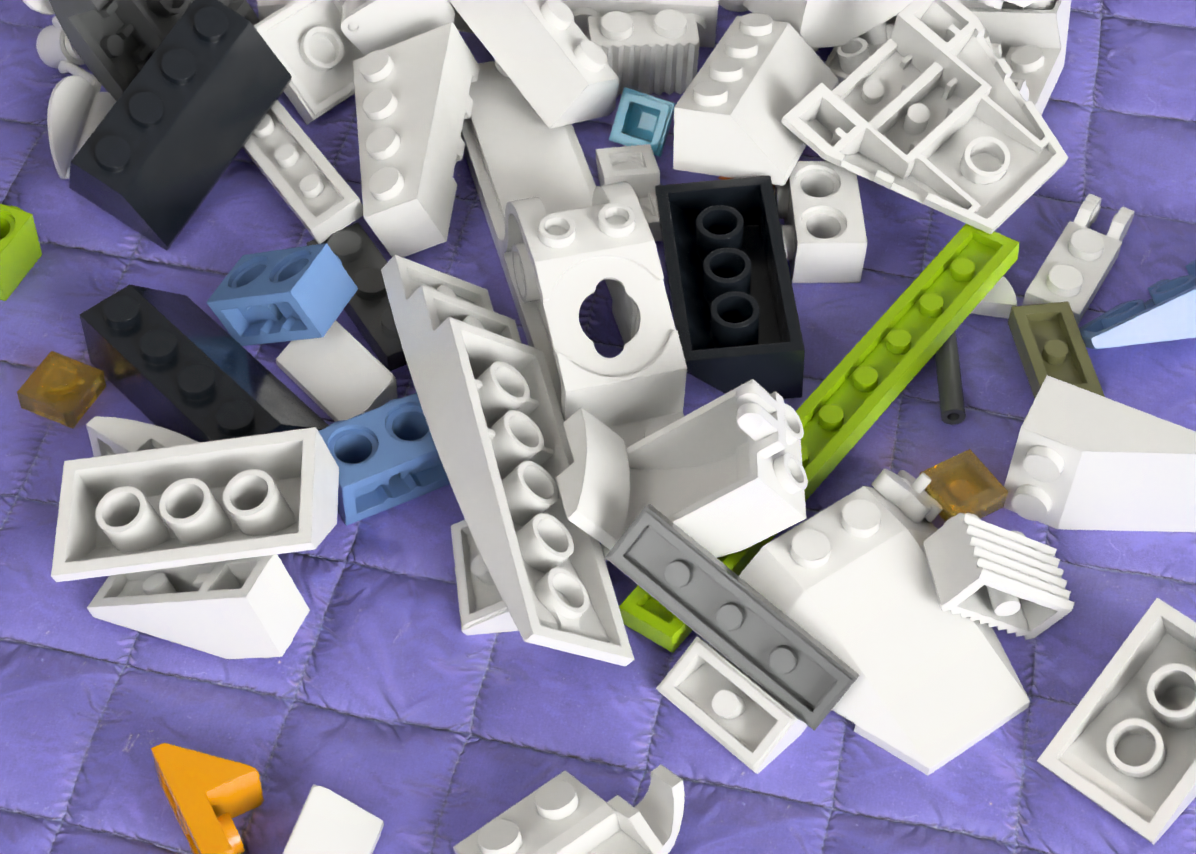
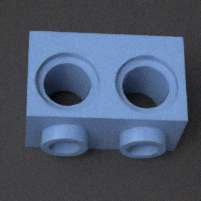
M327 243L243 255L206 303L232 338L241 346L323 338L356 293L358 287L344 269L339 257L333 253Z
M417 393L404 398L390 400L381 407L347 420L336 421L326 428L319 430L321 437L339 467L337 511L346 526L450 484Z

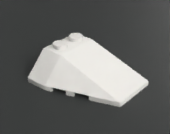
M913 0L898 13L891 38L832 91L821 82L782 118V124L824 160L990 235L1051 178L1068 159L1067 154L1032 100L1026 102L1010 78L1013 71L1004 57L998 59L983 36L986 29L978 17L958 0Z
M862 486L764 545L741 572L739 577L859 674V677L833 707L832 711L854 723V732L929 776L1026 710L1030 700L993 628L989 627L988 623L979 624V620L970 621L969 617L961 618L960 613L952 615L950 610L942 611L923 547V541L938 529L925 518L920 523L913 522L900 508L888 501L875 488Z

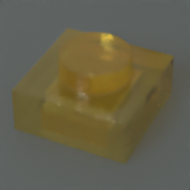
M51 351L17 391L21 408L73 429L107 386L102 370Z
M971 449L922 471L932 480L924 490L942 506L943 509L939 515L945 522L958 513L975 514L981 519L1004 507L1008 491Z

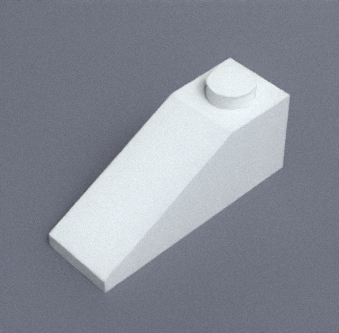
M277 554L110 575L87 606V609L94 618L225 659L282 657L310 611Z

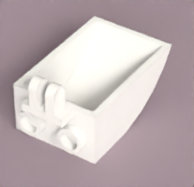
M751 379L627 447L630 469V494L623 534L644 507L651 504L708 552L718 558L743 551L806 519L804 489L807 487L808 480L802 466L801 439L804 436V429L795 410L790 405L784 404V398L776 391L769 394L754 379ZM601 544L605 558L611 550Z

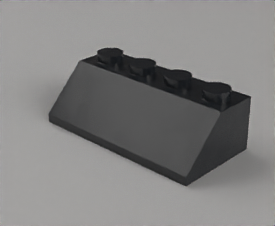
M194 0L70 163L69 188L167 251L291 82L292 76L249 20L218 0Z
M771 176L655 186L675 329L678 331L687 373L725 394L754 379L769 394L776 391L784 399L802 397L805 348Z
M130 284L79 314L91 364L156 426L180 433L199 443L316 427L319 431L329 426L186 295Z

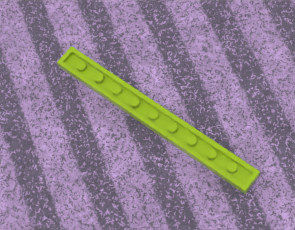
M965 224L795 411L804 429V436L801 439L802 466L808 480L807 487L804 489L805 502L1017 261L1019 253L1018 241L995 231L990 235L971 225ZM777 534L743 551L718 557L717 559L739 576L759 550L771 542ZM639 585L619 606L624 625L672 653L693 631Z

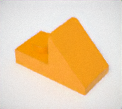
M162 743L151 748L159 783L192 853H243L244 847L232 818L263 804L264 799L258 770L247 764L168 743Z

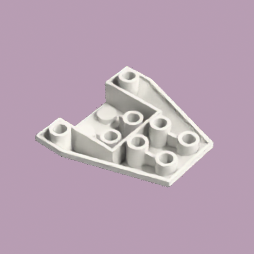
M958 0L978 17L986 29L983 36L998 59L1004 57L1013 71L1010 78L1026 102L1032 100L1042 115L1064 67L1071 0H1038L1026 7H1021L1004 0L1001 9L991 7L977 0ZM897 16L846 44L832 49L825 64L839 79L838 84L891 38Z

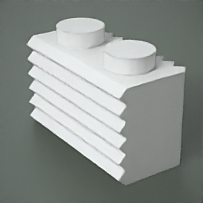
M667 9L660 11L657 15H628L621 11H612L599 17H587L588 40L597 44L605 52L608 65L619 77L617 97L623 92L624 87L649 95L653 92L657 95H661L663 92L671 95L674 91L681 95L697 75L700 41L695 13L683 14L678 10Z
M958 513L956 516L948 519L941 528L923 541V547L942 611L950 610L952 615L960 613L961 618L969 617L970 621L979 620V624L988 623L989 627L997 626L998 631L1006 629L1007 634L1015 632L1016 637L1024 636L1025 640L1040 635L1073 609L1075 602L1069 600L1071 591L1065 589L1067 580L1062 579L1064 570L1058 568L1060 559L1054 557L1057 549L1029 539L1022 532L1008 531L980 520L975 514Z

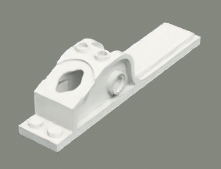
M495 61L478 63L480 66L478 79L475 82H471L469 95L473 100L471 116L463 121L461 138L465 143L464 154L528 345L544 352L564 421L582 407L622 437L627 448L684 417L683 407L687 366L665 290L664 276L655 240L636 193L628 182L624 181L596 187L573 125L569 124L549 129L511 79L499 73L495 66ZM603 280H605L610 292L612 313L624 342L623 351L618 356L612 358L603 357L596 351L594 342L585 335L579 322L580 306L589 295L595 292L596 286Z

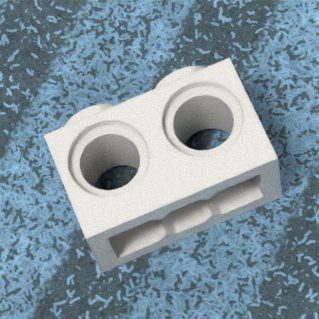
M798 161L785 185H775L774 187L779 219H784L785 224L780 225L786 257L790 264L792 283H860L867 248V236L857 174L829 161Z

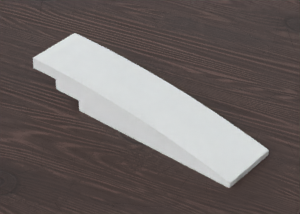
M394 255L381 269L416 393L442 465L466 523L524 642L626 667L634 660L600 542L567 519L556 477L574 462L544 352L521 343L515 319L493 311L487 289Z

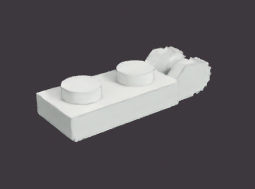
M1088 194L1080 206L1074 222H1068L1028 287L1022 306L1068 301L1078 325L1118 258L1122 240L1130 227L1134 211L1122 206L1113 217L1107 235L1089 229L1099 215L1101 198Z

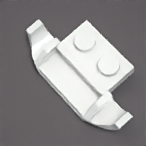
M662 764L650 772L651 782L644 798L633 807L619 795L605 802L565 770L456 844L453 849L455 854H668L677 839L684 813L685 793L683 780Z

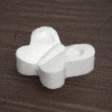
M884 468L871 484L882 496L900 508L915 523H920L924 518L931 523L943 509L924 490L932 480L923 472L915 479L904 470H900L898 474H895Z

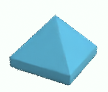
M624 87L609 140L625 146L650 144L653 154L661 156L673 118L674 107L677 103Z

